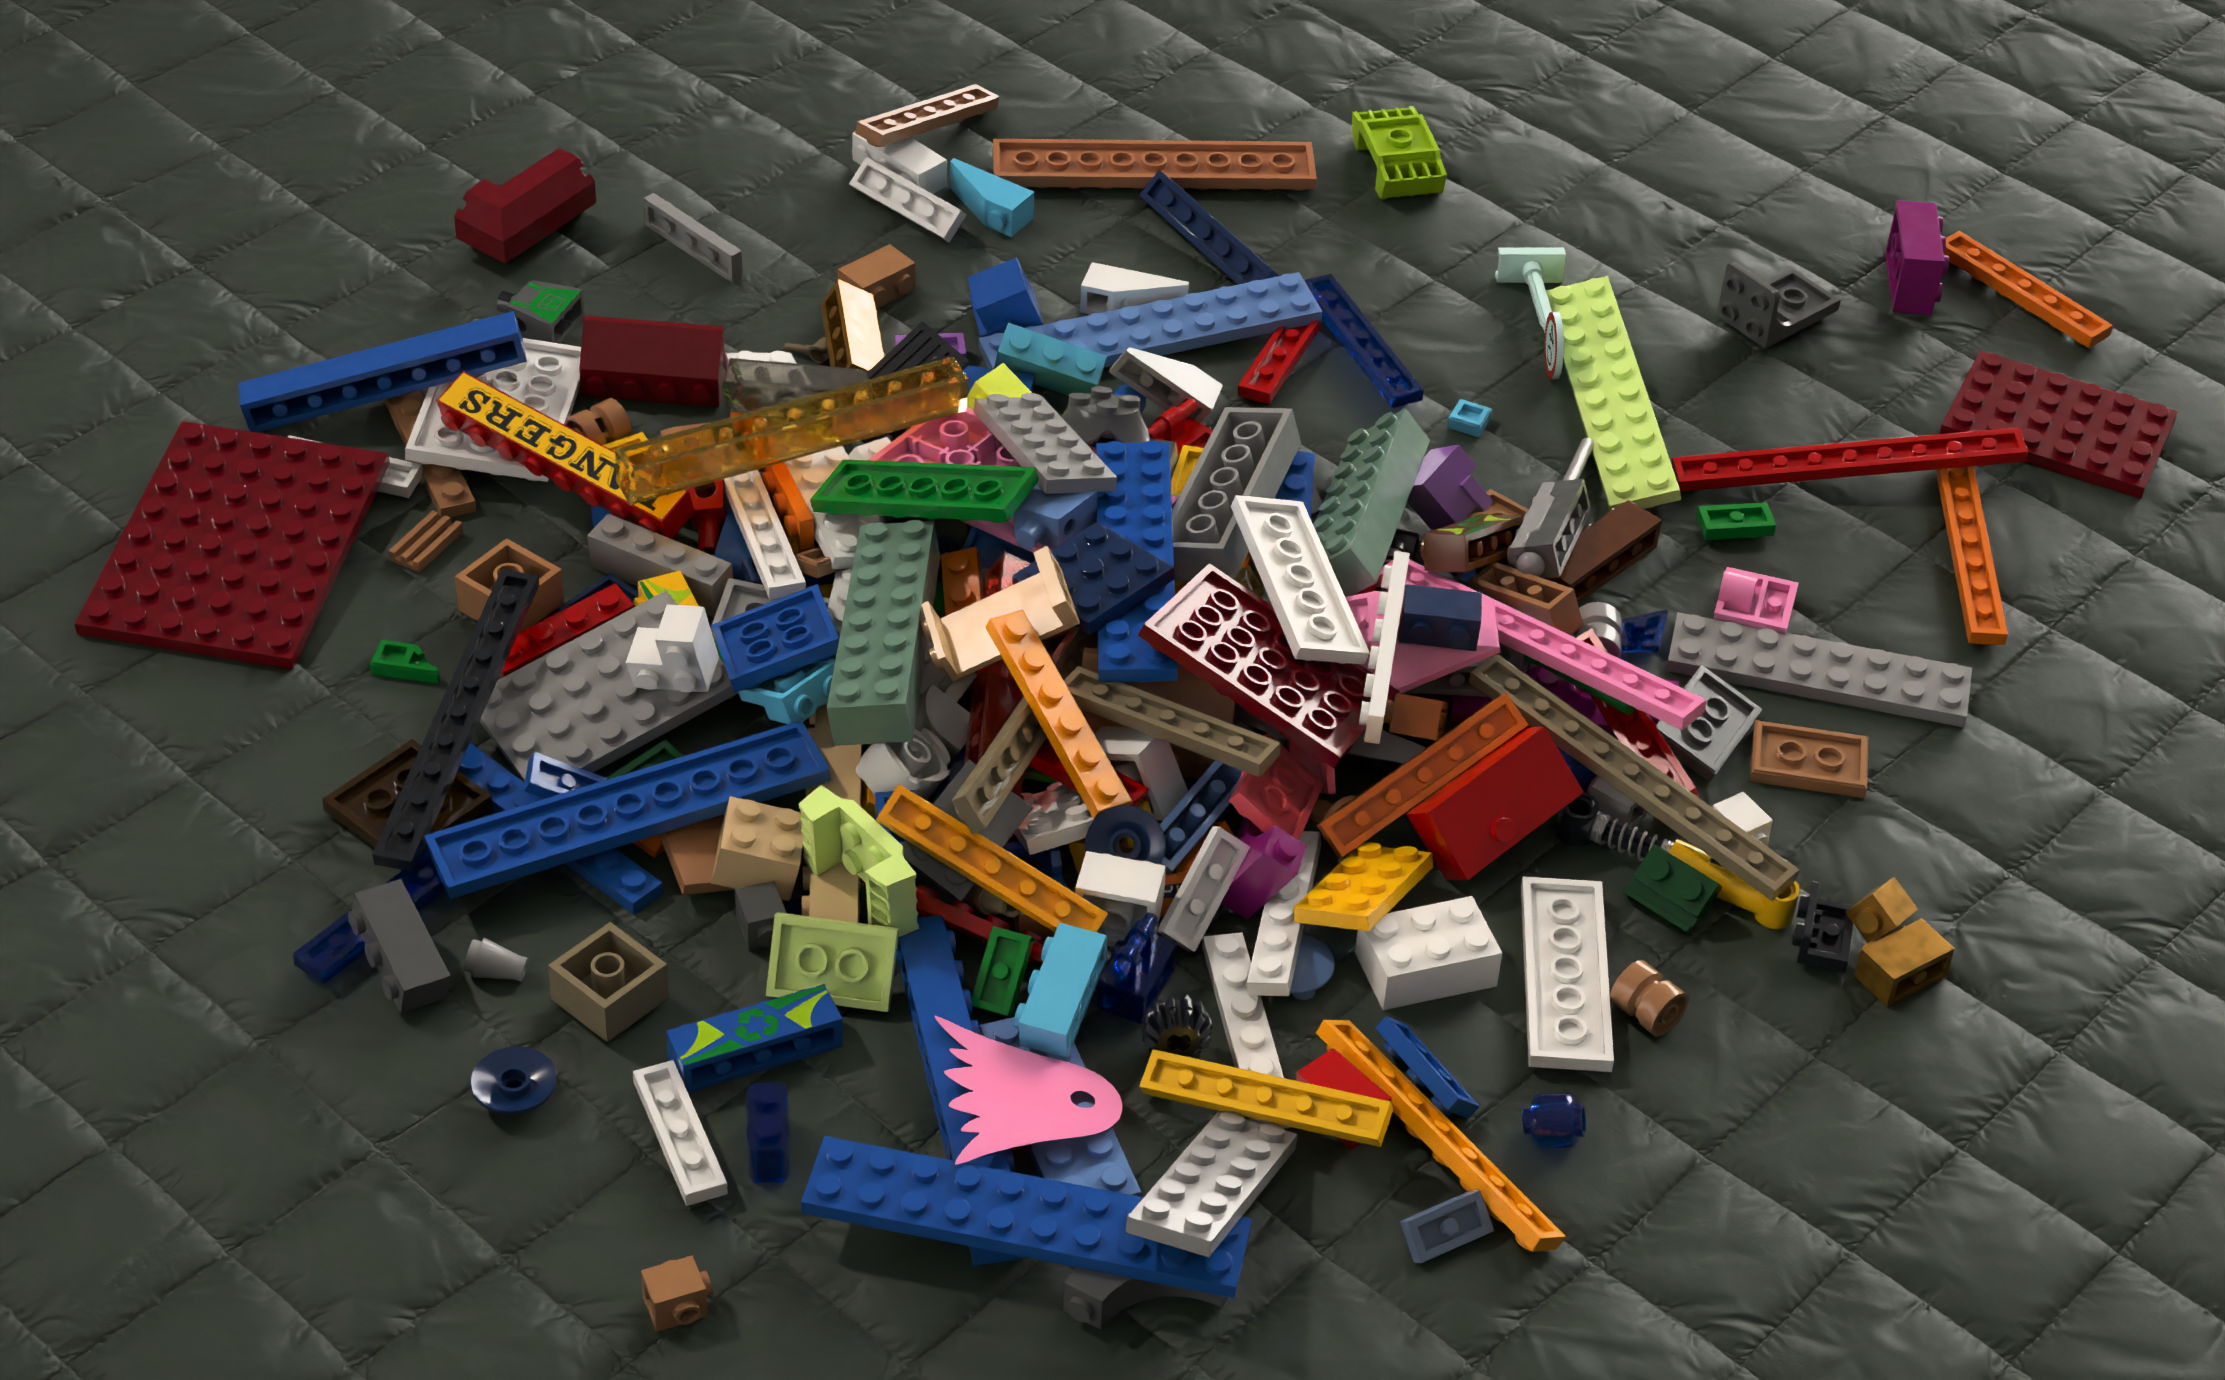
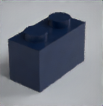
M1405 584L1400 617L1399 643L1476 651L1481 626L1482 593Z

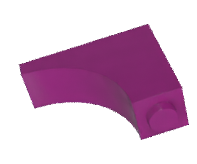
M1243 817L1236 838L1250 846V849L1221 904L1248 920L1298 874L1307 845L1275 825L1263 833L1248 818Z

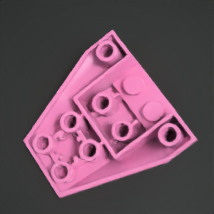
M1377 591L1345 597L1369 652H1371V645L1378 647L1380 645V642L1372 641L1376 618L1384 619V615L1377 614L1380 592ZM1482 598L1481 626L1476 651L1399 643V619L1389 684L1399 690V694H1402L1500 653L1494 599ZM1369 654L1365 664L1360 665L1369 670L1370 672H1372L1373 674H1375L1374 669H1368L1370 658Z

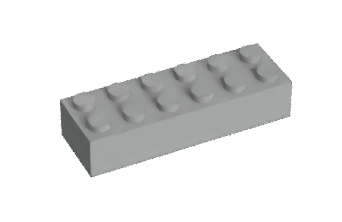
M1224 408L1172 510L1174 581L1190 582L1209 563L1232 579H1236L1249 549L1230 506L1235 495L1275 498L1301 445L1292 409Z

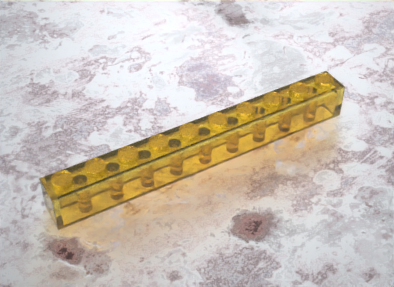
M949 357L615 449L616 482L629 505H633L967 411L968 377L955 358Z

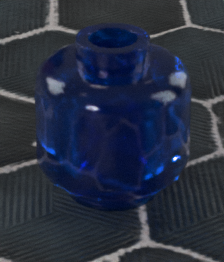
M1540 1093L1533 1098L1530 1109H1523L1522 1122L1524 1134H1531L1533 1142L1539 1148H1572L1577 1144L1579 1137H1585L1586 1135L1585 1106L1583 1103H1578L1575 1096L1571 1093Z

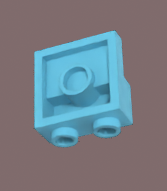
M830 658L825 661H815L798 668L792 674L779 675L762 682L753 689L740 690L738 694L742 701L764 706L770 720L785 724L801 720L804 722L807 718L814 715L818 707L828 704L836 659Z

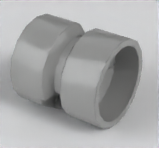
M1593 602L1581 606L1579 610L1583 626L1573 633L1574 637L1577 638L1592 628L1606 651L1620 659L1622 619L1618 610L1602 602Z

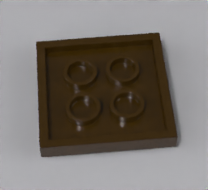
M411 739L322 799L324 811L373 847H376L422 745ZM457 771L430 834L474 820L493 807L492 795ZM426 843L420 856L428 852Z

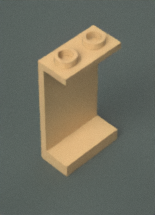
M1048 546L1033 552L1040 573L940 619L929 601L921 604L926 620L921 621V626L929 642L934 644V647L929 649L931 658L938 670L945 669L953 682L1003 659L985 628L990 618L1023 609L1041 641L1080 624L1062 569Z

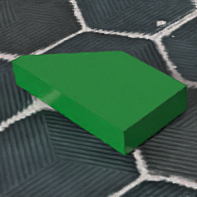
M381 640L369 664L372 675L439 684L440 682L438 668L429 663L425 658V653L416 644Z

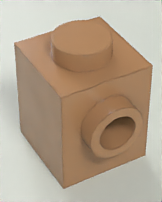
M693 1255L678 1260H669L661 1265L641 1270L643 1300L656 1332L678 1325L691 1324L698 1319L708 1317L707 1298L713 1296L712 1285L706 1270L699 1272Z

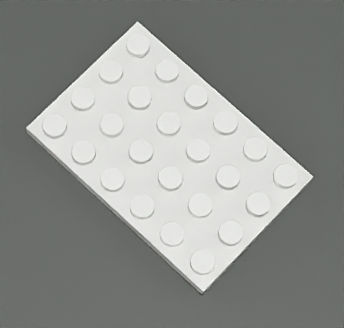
M523 338L527 362L474 376L564 424L566 418L571 415L580 388L579 366L581 347ZM454 381L429 387L405 448V460L421 464L454 467L459 470H473L493 475L525 478L530 481L548 482L549 478L543 475L536 476L532 474L525 465L515 460H506L497 450L488 445H478L469 435L458 430L455 432L450 430L441 420L442 415L436 400Z

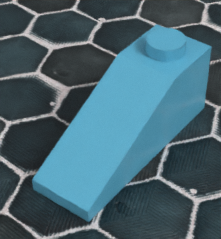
M955 158L950 161V189L984 226L1013 237L1034 219V191Z

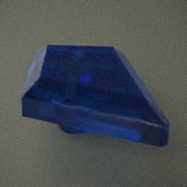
M1668 610L1622 619L1621 652H1658L1668 617Z

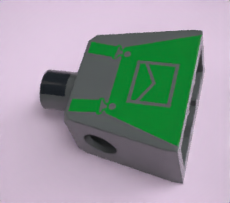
M532 280L528 281L517 295L502 291L498 296L496 307L498 311L505 313L514 311L522 338L561 344L584 318L583 289Z

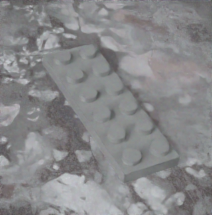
M1025 393L1021 397L1009 398L1002 394H991L988 398L975 399L974 413L1022 467H1036L1039 476L1037 485L1045 494L1080 493L1091 490L1096 492L1116 491L1117 476L1041 395Z
M1218 1111L1127 1216L1125 1232L1210 1257L1295 1151L1298 1134L1286 1131L1278 1124H1261L1247 1120L1239 1113Z

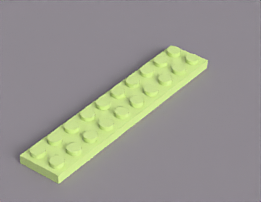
M1608 276L1592 278L1584 282L1546 290L1552 312H1559L1561 315L1564 334L1563 363L1586 436L1594 442L1592 455L1609 509L1617 508L1627 500L1643 509L1681 500L1680 489Z

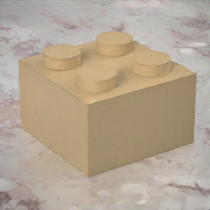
M730 796L720 830L711 884L738 889L775 881L781 899L790 901L803 849L801 812Z

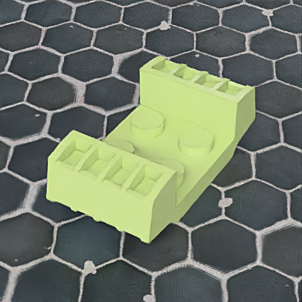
M820 785L799 803L801 810L800 821L802 822L801 833L803 835L802 845L804 847L803 859L807 866L816 876H819L843 862L845 868L852 875L857 874L866 883L868 924L899 928V937L919 929V924L917 923L918 911L916 910V903H918L916 899L917 887L915 886L916 873L904 859L903 846L854 800L841 799Z

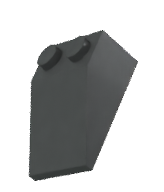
M971 760L966 762L933 804L965 825L966 823L958 817L952 799L976 766ZM1011 791L987 828L978 833L1004 848L1033 807ZM907 840L902 843L904 859L911 868L952 899L963 902L976 885L973 881Z

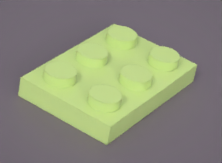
M777 912L774 916L766 996L782 997L802 989L825 984L835 1005L888 1012L891 1006L899 928Z

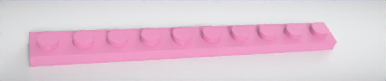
M1409 559L1405 584L1477 592L1435 571H1425L1424 566ZM1393 560L1386 565L1392 566ZM1382 567L1376 583L1380 586L1382 584L1384 567ZM1482 594V598H1490ZM1494 600L1499 643L1680 730L1685 729L1705 712L1706 699Z

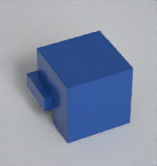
M1017 257L967 277L971 291L969 296L980 337L990 336L995 333H1005L1008 323L1023 328L1044 325L1036 296Z

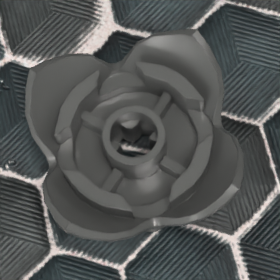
M1092 387L1091 393L1069 394L1068 406L1063 414L1060 415L1088 446L1097 443L1102 436L1109 435L1114 438V441L1122 443H1144L1150 439L1148 429L1140 412L1141 399L1133 395H1112V389L1108 387Z

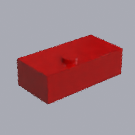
M1530 727L1522 729L1406 815L1427 850L1432 852L1433 860L1445 880H1469L1584 792L1546 727Z

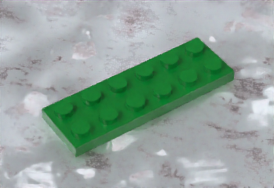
M843 459L812 496L810 503L813 512L830 513L832 515L861 514L866 517L881 515L894 516L895 518L922 517L929 520L942 518L1001 523L1010 520L1038 483L1039 476L1036 467Z

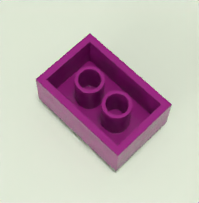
M1896 201L1885 250L1892 312L1932 315L1935 302L1941 301L1943 286L1940 280L1941 275H1947L1949 256L1944 255L1946 236H1941L1943 217L1938 216L1936 203Z

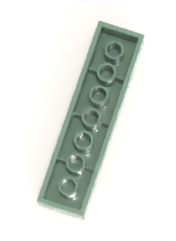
M1406 408L1395 414L1388 412L1380 417L1371 428L1367 430L1360 428L1348 437L1346 449L1340 456L1339 466L1333 473L1334 478L1326 490L1327 495L1324 502L1320 505L1319 514L1313 523L1345 597L1353 596L1377 583L1430 439Z
M910 520L905 523L884 524L875 522L869 525H860L827 704L834 746L913 741L928 639L921 626V621L926 620L921 604L929 601L933 607L940 564V552L934 521Z

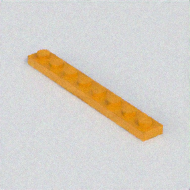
M1350 1020L1322 1021L1316 1034L1327 1044V1050L1329 1051L1334 1048L1392 1097L1393 1113L1406 1124V1130L1412 1136L1422 1140L1433 1151L1432 1156L1436 1161L1449 1167L1460 1178L1459 1183L1465 1190L1481 1191L1488 1213L1494 1219L1504 1223L1515 1234V1240L1519 1245L1532 1252L1557 1250L1566 1236Z

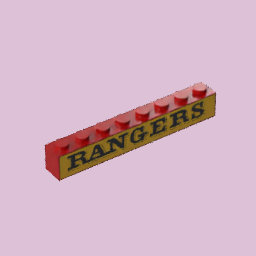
M464 371L436 400L442 415L441 420L450 430L455 432L458 430L469 435L478 445H488L497 450L506 460H515L525 465L532 474L536 476L543 475L551 479L560 489L566 492L571 490L577 493L591 506L597 507L599 505L610 511L613 516L673 539L695 513L688 490Z

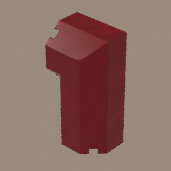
M561 148L550 153L501 186L484 179L466 191L462 199L467 202L464 210L458 208L454 215L456 239L506 264L596 204L595 180L591 174L584 175L580 169L584 164L579 157Z

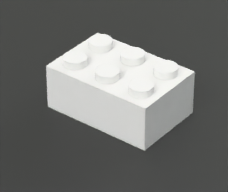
M1473 896L1387 913L1370 931L1357 930L1355 954L1382 1010L1497 986L1502 951Z

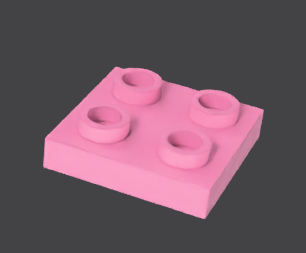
M1727 567L1726 571H1724L1713 619L1735 622L1761 629L1768 628L1786 634L1798 582Z

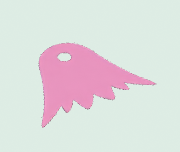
M935 1016V1019L943 1029L967 1049L950 1048L949 1051L963 1062L972 1065L971 1067L953 1068L944 1071V1074L954 1082L973 1090L953 1099L949 1103V1107L980 1116L969 1121L961 1128L962 1132L979 1133V1135L962 1150L956 1159L955 1165L1014 1147L1094 1135L1111 1128L1120 1119L1122 1101L1119 1093L1111 1083L1094 1071L1070 1062L1046 1057L995 1041ZM1077 1091L1087 1092L1094 1097L1095 1105L1091 1108L1078 1107L1071 1101V1095Z

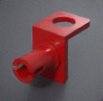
M723 472L689 474L687 490L690 493L695 512L690 520L695 532H698L697 549L714 556L720 532H722L727 516L724 507ZM712 482L715 484L716 490L710 497L701 498L696 495V488L699 484Z

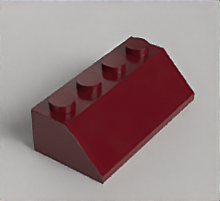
M584 316L579 366L581 396L720 407L723 388L726 383L725 369L723 367L725 355L724 326Z

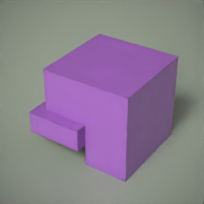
M1460 445L1431 449L1426 454L1407 500L1409 505L1431 530L1463 521L1471 513L1484 512L1494 502L1473 476L1469 475L1477 465Z

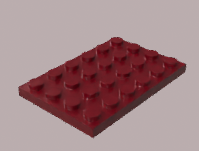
M1980 350L1941 425L1940 434L2020 427L2028 450L2025 463L2142 499L2174 426L2178 411L2162 404H2154L2135 398L2130 394L2118 393L2102 388L2094 383H2085L2069 378L2061 373L2049 372L2028 363H2020L2001 357L1996 353H1987Z
M1210 563L1145 622L1138 634L1153 649L1163 652L1179 663L1187 672L1197 675L1213 686L1218 693L1228 696L1244 707L1249 714L1260 718L1278 730L1284 738L1294 741L1309 751L1315 759L1328 764L1332 768L1343 759L1365 734L1366 726L1359 725L1362 701L1370 702L1371 697H1364L1363 694L1367 673H1373L1360 664L1295 659L1273 606ZM1390 684L1387 701L1395 700L1396 693L1400 692Z

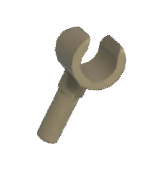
M826 337L820 338L813 345L785 343L784 351L804 353L809 355L811 360L817 364H821L829 359V353L825 350L827 348Z

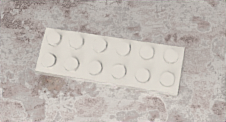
M1235 495L1230 507L1294 658L1305 661L1365 664L1370 652L1304 503L1301 501Z
M1523 876L1521 903L1529 1067L1612 1072L1614 1054L1602 881Z

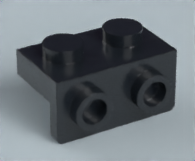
M1812 881L1809 895L1801 894L1796 917L1804 918L1803 923L1796 922L1792 945L1799 947L1797 963L1845 973L1853 930V923L1845 912L1853 905L1818 898L1820 882Z

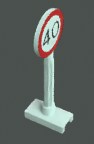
M1498 248L1499 263L1498 271L1495 272L1497 283H1527L1529 285L1538 320L1545 333L1544 355L1547 376L1549 379H1559L1564 354L1563 324L1560 313L1552 312L1543 283H1562L1566 257L1564 248Z

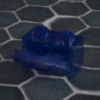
M1146 913L1142 920L1135 922L1123 941L1118 940L1111 954V961L1107 968H1103L1095 988L1098 991L1097 1009L1143 1024L1144 1011L1152 1009L1154 1000L1158 999L1174 973L1177 942L1156 935L1155 929L1159 924V919L1155 914Z

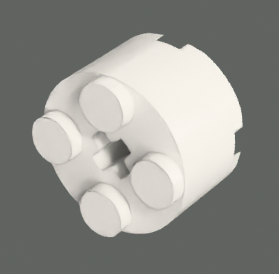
M925 727L921 732L914 728L913 741L871 744L856 766V773L874 795L876 792L894 791L898 784L908 790H915L916 795L927 801L949 775L950 770H947V764L950 762V756L942 741L933 732Z

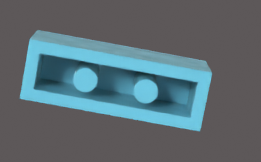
M1008 323L997 352L994 369L1004 363L1011 371L1035 373V385L1068 396L1071 393L1087 394L1091 393L1092 387L1098 386L1107 356Z
M1059 922L1054 937L1048 936L1045 940L1041 955L1043 964L1040 970L1034 969L1028 984V993L1030 995L1026 1004H1019L1014 1018V1027L1019 1028V1045L1068 1058L1107 960V935Z

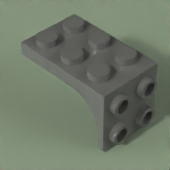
M1731 262L1726 266L1717 316L1766 349L1838 311L1841 299L1793 267L1767 281H1763L1737 262Z

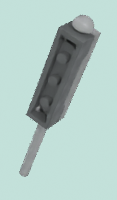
M1582 439L1562 481H1556V483L1543 482L1537 495L1533 497L1532 505L1529 511L1525 513L1524 521L1520 529H1517L1512 545L1508 547L1507 557L1510 567H1514L1521 573L1532 574L1541 578L1561 576L1591 512L1585 480L1579 478L1592 452L1594 445L1592 439Z

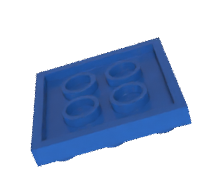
M818 584L711 625L734 692L743 689H753L771 678L792 674L802 666L815 661L828 660L837 653L839 636Z

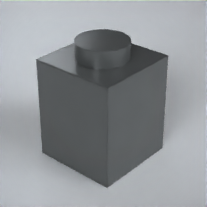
M775 881L735 889L736 918L748 951L771 947L774 916L777 912L786 913Z

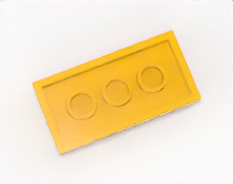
M1376 842L1362 843L1293 907L1294 922L1370 931L1433 868L1432 852L1418 851L1417 848L1412 846L1388 848L1381 847Z

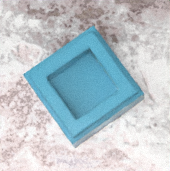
M1460 399L1448 418L1447 428L1480 437L1491 419L1492 409Z

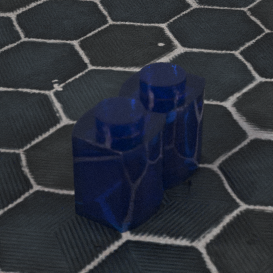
M782 1082L751 1083L746 1093L747 1161L750 1178L754 1183L785 1182L790 1173L789 1098L787 1089Z

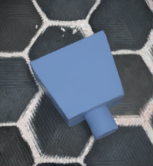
M1036 484L1013 514L1016 542L1027 550L1032 549L1037 543L1055 549L1087 527L1097 522L1096 491L1045 494Z

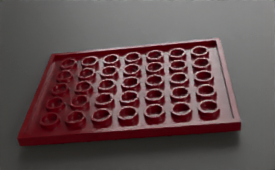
M182 421L74 623L77 634L294 669L390 465L389 454Z

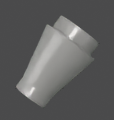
M483 938L482 941L473 939L467 952L464 971L473 973L475 978L512 979L522 982L527 969L528 958L520 956L487 938Z

